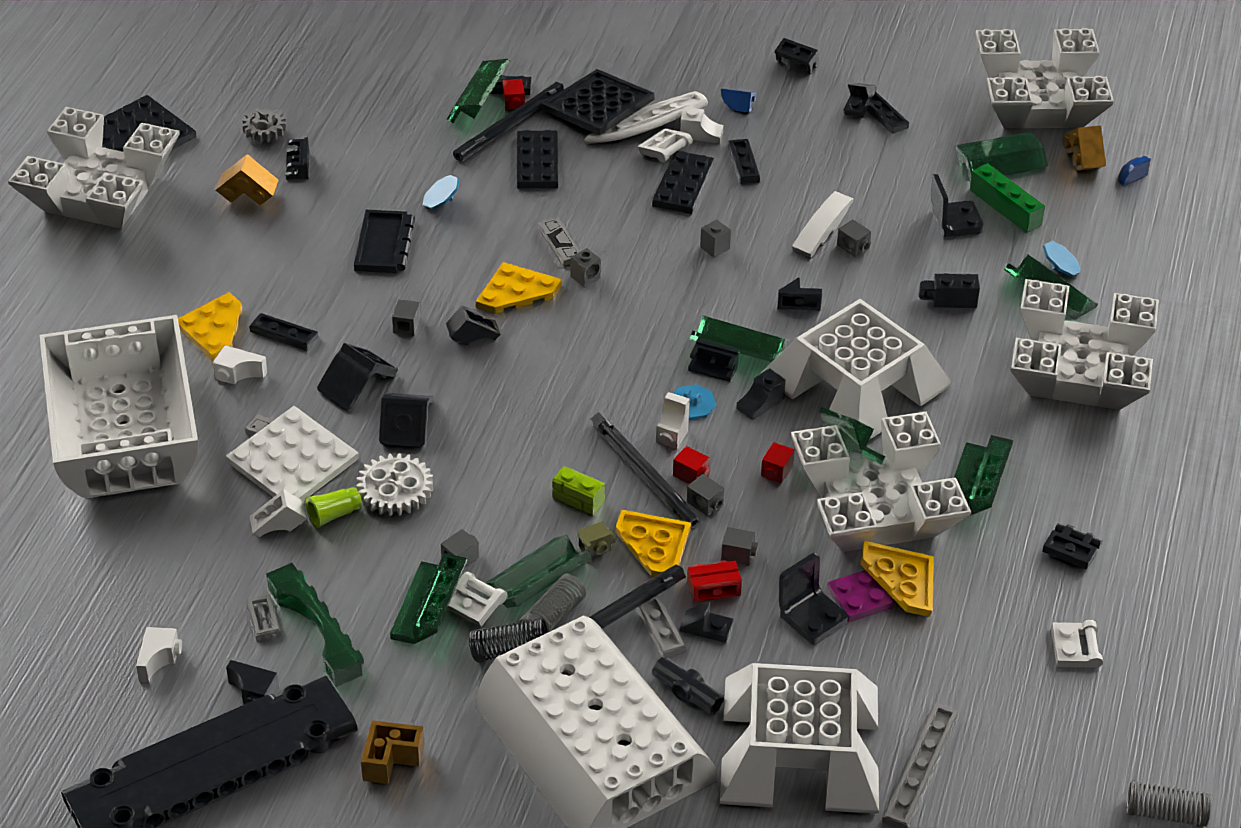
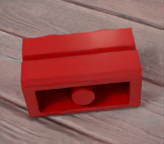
M723 560L715 564H696L693 567H688L687 584L693 602L741 596L742 579L736 561L728 562Z

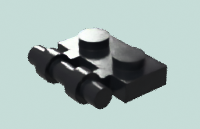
M1057 523L1055 530H1052L1044 543L1042 552L1088 569L1103 540L1095 538V535L1087 532L1085 534L1074 529V526L1069 524L1065 526Z

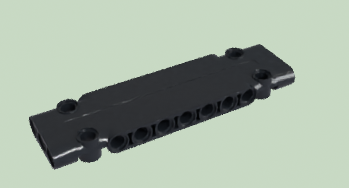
M325 675L302 686L298 684L289 685L280 696L276 697L273 694L265 695L122 757L113 764L112 769L98 768L90 774L89 779L62 790L61 794L78 828H137L142 825L144 828H157L298 765L309 757L310 752L316 754L324 753L330 747V741H337L358 731V727L351 711Z

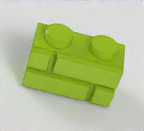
M562 467L552 480V498L583 510L588 514L595 515L605 501V483L571 468Z

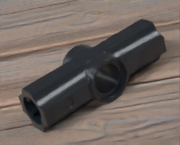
M661 657L656 661L652 669V675L668 685L676 698L682 702L690 700L709 714H715L720 710L724 702V695L707 685L699 672L694 669L686 671L667 657Z

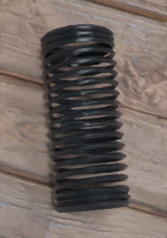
M543 618L534 619V621H522L521 624L517 622V624H508V626L505 624L495 628L491 627V629L488 627L482 630H471L469 634L470 652L476 662L496 659L499 654L502 655L513 650L512 639L515 649L517 648V641L518 645L521 646V639L522 643L525 644V637L526 641L529 642V635L532 641L534 637L536 639L548 633L549 629L546 621Z

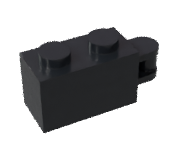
M934 274V281L924 280L920 282L918 297L921 300L933 301V305L936 308H977L980 292L978 274Z

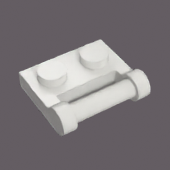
M665 128L639 145L638 149L640 154L656 157L660 162H665L669 159L670 155L682 147L692 144L693 139L688 133Z
M465 572L441 603L448 610L482 627L498 605L505 602L507 592L500 588L495 589L476 579L474 574ZM472 587L490 598L486 600L466 588Z
M1086 620L1083 623L1052 622L1051 633L1057 667L1096 668L1103 664L1102 655L1098 651L1096 639L1097 624L1094 620ZM1079 635H1086L1089 655H1082Z

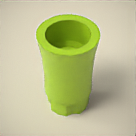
M355 487L346 490L340 489L322 495L309 496L305 499L307 515L312 525L317 529L330 521L351 514L352 511L360 509L362 504L361 496Z

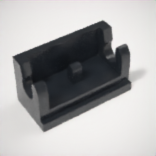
M783 38L774 50L776 61L781 62V57L806 65L807 72L809 73L813 71L812 66L817 68L819 65L818 50Z
M304 137V139H291L288 141V145H297L298 148L287 149L286 180L309 179L310 152L308 137Z
M697 339L690 354L692 360L688 366V371L731 382L739 365V350Z

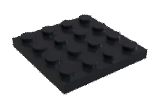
M596 69L543 102L542 109L601 135L655 100L654 92Z
M148 95L140 97L132 103L104 116L102 147L124 152V145L141 123L178 130L180 135L172 150L196 138V130Z

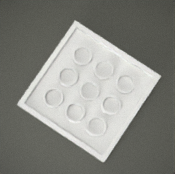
M295 406L291 407L226 455V462L272 497L284 489L302 501H305L306 497L314 494L359 459V453Z

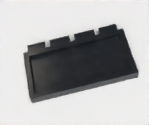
M366 209L354 261V271L397 273V270H405L415 216L407 214L406 211Z

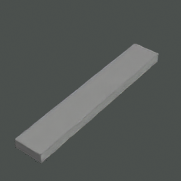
M936 703L934 704L883 815V823L897 828H909L956 723L959 711Z

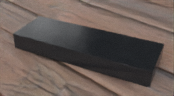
M875 92L867 111L892 134L909 128V121Z
M728 140V148L739 183L760 182V174L749 140Z
M260 313L249 326L252 333L306 351L318 339V331Z

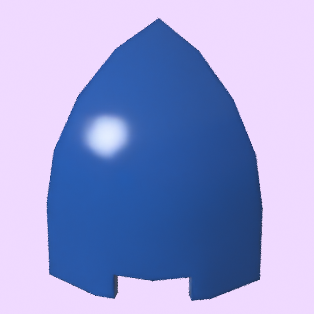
M721 89V97L730 109L750 112L752 110L751 101L755 102L756 92Z
M1142 156L1130 160L1122 166L1118 175L1119 182L1124 186L1148 175L1151 159L1147 156Z

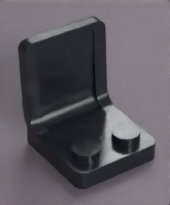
M932 174V212L943 238L982 233L984 224L974 202L948 203V196L939 175Z
M343 343L340 351L335 355L319 382L317 390L343 408L352 409L373 374L383 378L387 376L395 377L399 369L368 349Z
M385 394L381 398L379 442L385 445L423 447L426 444L429 403L434 402V396Z
M815 552L786 569L779 576L780 617L812 645L818 644L848 623V614L825 595L820 588V556Z

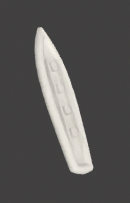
M697 91L641 108L601 135L594 132L590 133L584 141L586 144H593L635 136L681 118L684 107L701 109L708 105V101L703 94Z

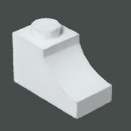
M684 107L680 132L688 133L696 141L720 144L723 125L711 121L705 115L704 109Z
M225 345L213 361L215 379L231 384H236L239 380L251 377L264 379L267 374L266 357Z
M670 392L667 393L662 415L656 427L657 443L675 449L679 447L688 433L689 398Z
M284 489L250 515L252 532L258 537L274 530H288L291 532L307 519L304 501Z
M146 627L136 664L139 682H150L151 677L158 669L175 663L177 654H181L182 640L178 639L177 629Z

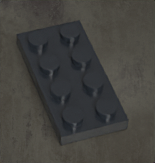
M557 130L517 131V188H558Z
M685 151L673 153L653 197L652 206L693 214L713 168L714 158Z

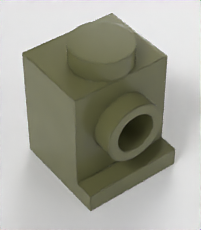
M603 521L577 530V548L587 563L592 561V557L611 551V544L615 543L613 531L611 529L608 530Z

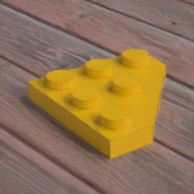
M503 262L475 301L476 308L496 314L504 312V308L515 305L516 308L533 304L534 300L543 298L546 301L553 299L562 286V279Z
M228 292L179 317L180 332L208 358L214 361L225 345L233 346L232 342L237 332L238 319L242 313V303Z
M621 509L616 524V534L651 577L657 576L675 564L680 566L691 530L690 522Z
M863 541L860 565L906 612L930 617L933 611L934 556Z

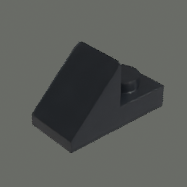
M862 83L848 84L850 97L843 109L844 114L863 118L877 86Z
M800 277L778 290L777 309L821 311L822 289L800 288Z
M711 601L686 610L679 628L680 632L727 643L733 628L734 618L710 613Z

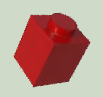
M522 79L502 80L505 111L515 110L525 103Z
M773 442L762 459L761 476L783 483L793 467L795 449Z
M685 446L673 459V476L689 484L702 474L708 477L711 470L709 468L710 457Z

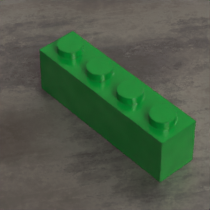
M988 163L972 171L969 189L971 192L1026 233L1042 225L1045 211L1044 204Z

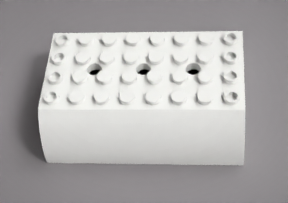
M177 315L39 335L52 458L55 470L62 482L70 490L85 499L180 484L188 476L195 464L198 455V437ZM118 390H123L121 393H115ZM123 421H127V422H128V423H126V424H119L120 422H123Z
M582 616L496 657L482 679L476 698L477 710L568 828H628L717 781L716 767L710 758L601 627L589 617ZM592 705H599L602 707L600 710L597 711L594 709H589V707ZM627 740L631 744L624 746L619 745L617 742Z

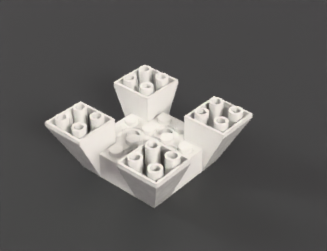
M1054 29L1052 60L1020 61L1021 52L1015 30H976L975 34L980 56L989 76L986 82L991 103L1003 128H1082L1114 104L1107 77H1084L1100 54L1093 29Z
M65 107L47 130L48 136L64 159V163L27 156L8 180V184L44 212L121 229L158 178L180 133L178 130L141 123L124 145V152L102 147L104 115Z
M1025 279L1020 312L1032 340L1016 338L1011 372L1029 396L1121 410L1149 394L1153 359L1133 355L1156 331L1158 299L1114 293L1108 327L1065 320L1070 286Z
M858 299L797 337L761 372L763 373L770 368L786 379L785 394L791 399L799 396L822 380H825L837 389L824 424L827 426L837 425L841 437L855 448L860 447L882 432L881 420L887 417L881 393L882 390L892 385L919 406H922L952 386L951 380L925 344L862 299Z
M927 411L882 418L883 455L850 460L837 425L791 432V437L803 468L821 499H817V504L828 533L842 552L861 549L863 541L890 545L934 538L971 515V510L956 477L923 483L920 479L921 474L941 447Z
M752 663L725 678L723 721L750 722V726L722 758L720 804L773 807L775 767L826 770L825 811L879 813L878 766L857 732V729L878 730V687L857 669Z

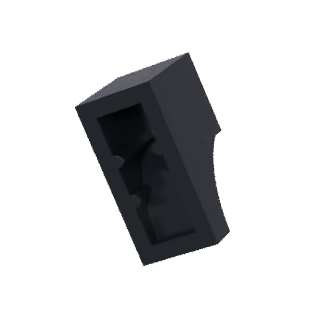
M462 305L446 322L450 338L455 342H462L466 345L477 339L496 340L501 335L496 320Z
M767 369L754 378L749 391L737 402L736 409L751 420H754L784 400L786 379L772 369Z
M230 660L226 666L228 683L241 690L243 705L268 694L276 696L279 690L277 672Z

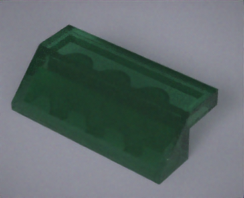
M506 58L482 61L451 110L447 120L454 123L461 111L475 119L510 60Z
M1033 132L955 146L959 164L966 165L969 181H971L972 171L987 163L1003 175L1042 169L1048 166L1044 146Z
M1029 254L1026 255L1018 268L1010 263L1004 268L1006 272L1023 284H1025V279L1070 286L1066 316L1073 320L1078 319L1098 305Z
M702 315L698 332L692 330L690 339L695 341L700 339L738 349L740 354L767 362H772L788 347L790 342L784 338Z
M821 407L819 412L824 427L837 425L848 452L882 465L886 456L866 447L874 431L873 428L856 419Z
M991 435L987 447L966 442L954 478L956 477L971 510V515L992 507L1014 440Z
M568 535L557 536L485 583L495 589L500 588L507 592V598L503 603L506 608L518 607L558 581L563 574L570 573L592 557L588 549L576 551Z
M443 553L439 565L421 561L391 629L390 639L416 644L437 634L467 563V558Z

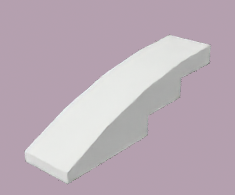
M834 191L801 231L792 245L793 251L812 258L819 245L823 246L829 234L835 232L854 199Z

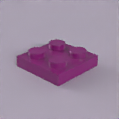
M866 570L827 582V590L836 604L848 614V623L890 610L893 607V601L887 592Z

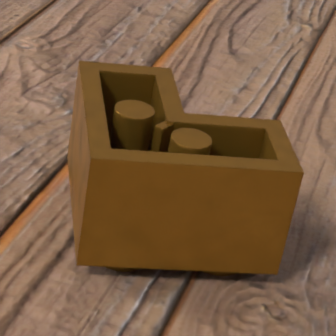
M1101 125L1076 128L1064 133L1063 146L1067 153L1074 152L1072 162L1076 166V171L1106 166Z
M247 154L221 174L215 191L230 203L245 193L258 205H261L273 196L278 179Z
M372 720L361 759L363 781L389 784L394 763L420 766L425 746L423 726Z

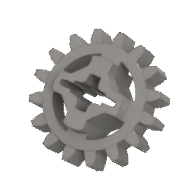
M259 108V111L256 112L252 110V115L246 114V119H242L243 133H245L247 138L251 137L252 141L259 139V142L263 140L270 142V139L277 140V135L283 136V132L286 131V117H283V113H277L276 109L270 111V108H267L266 111H263Z

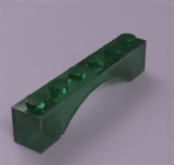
M290 563L266 573L267 588L276 603L281 607L302 614L320 631L325 641L322 654L324 672L334 686H341L362 676V664H364L362 654L359 650H354L349 636L341 632L339 622L335 617L332 618L329 615L325 602L319 601L315 588L307 584L302 570H297L294 564Z

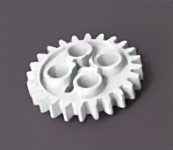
M391 453L388 455V459L379 456L380 461L378 462L372 459L371 466L365 464L364 471H359V477H357V491L361 496V500H364V506L371 505V511L379 509V514L388 511L389 516L394 511H397L399 516H401L402 510L411 513L412 507L418 510L419 503L426 504V498H431V491H433V475L430 473V468H426L425 462L419 464V458L411 461L410 455L401 458V453L396 458H393Z

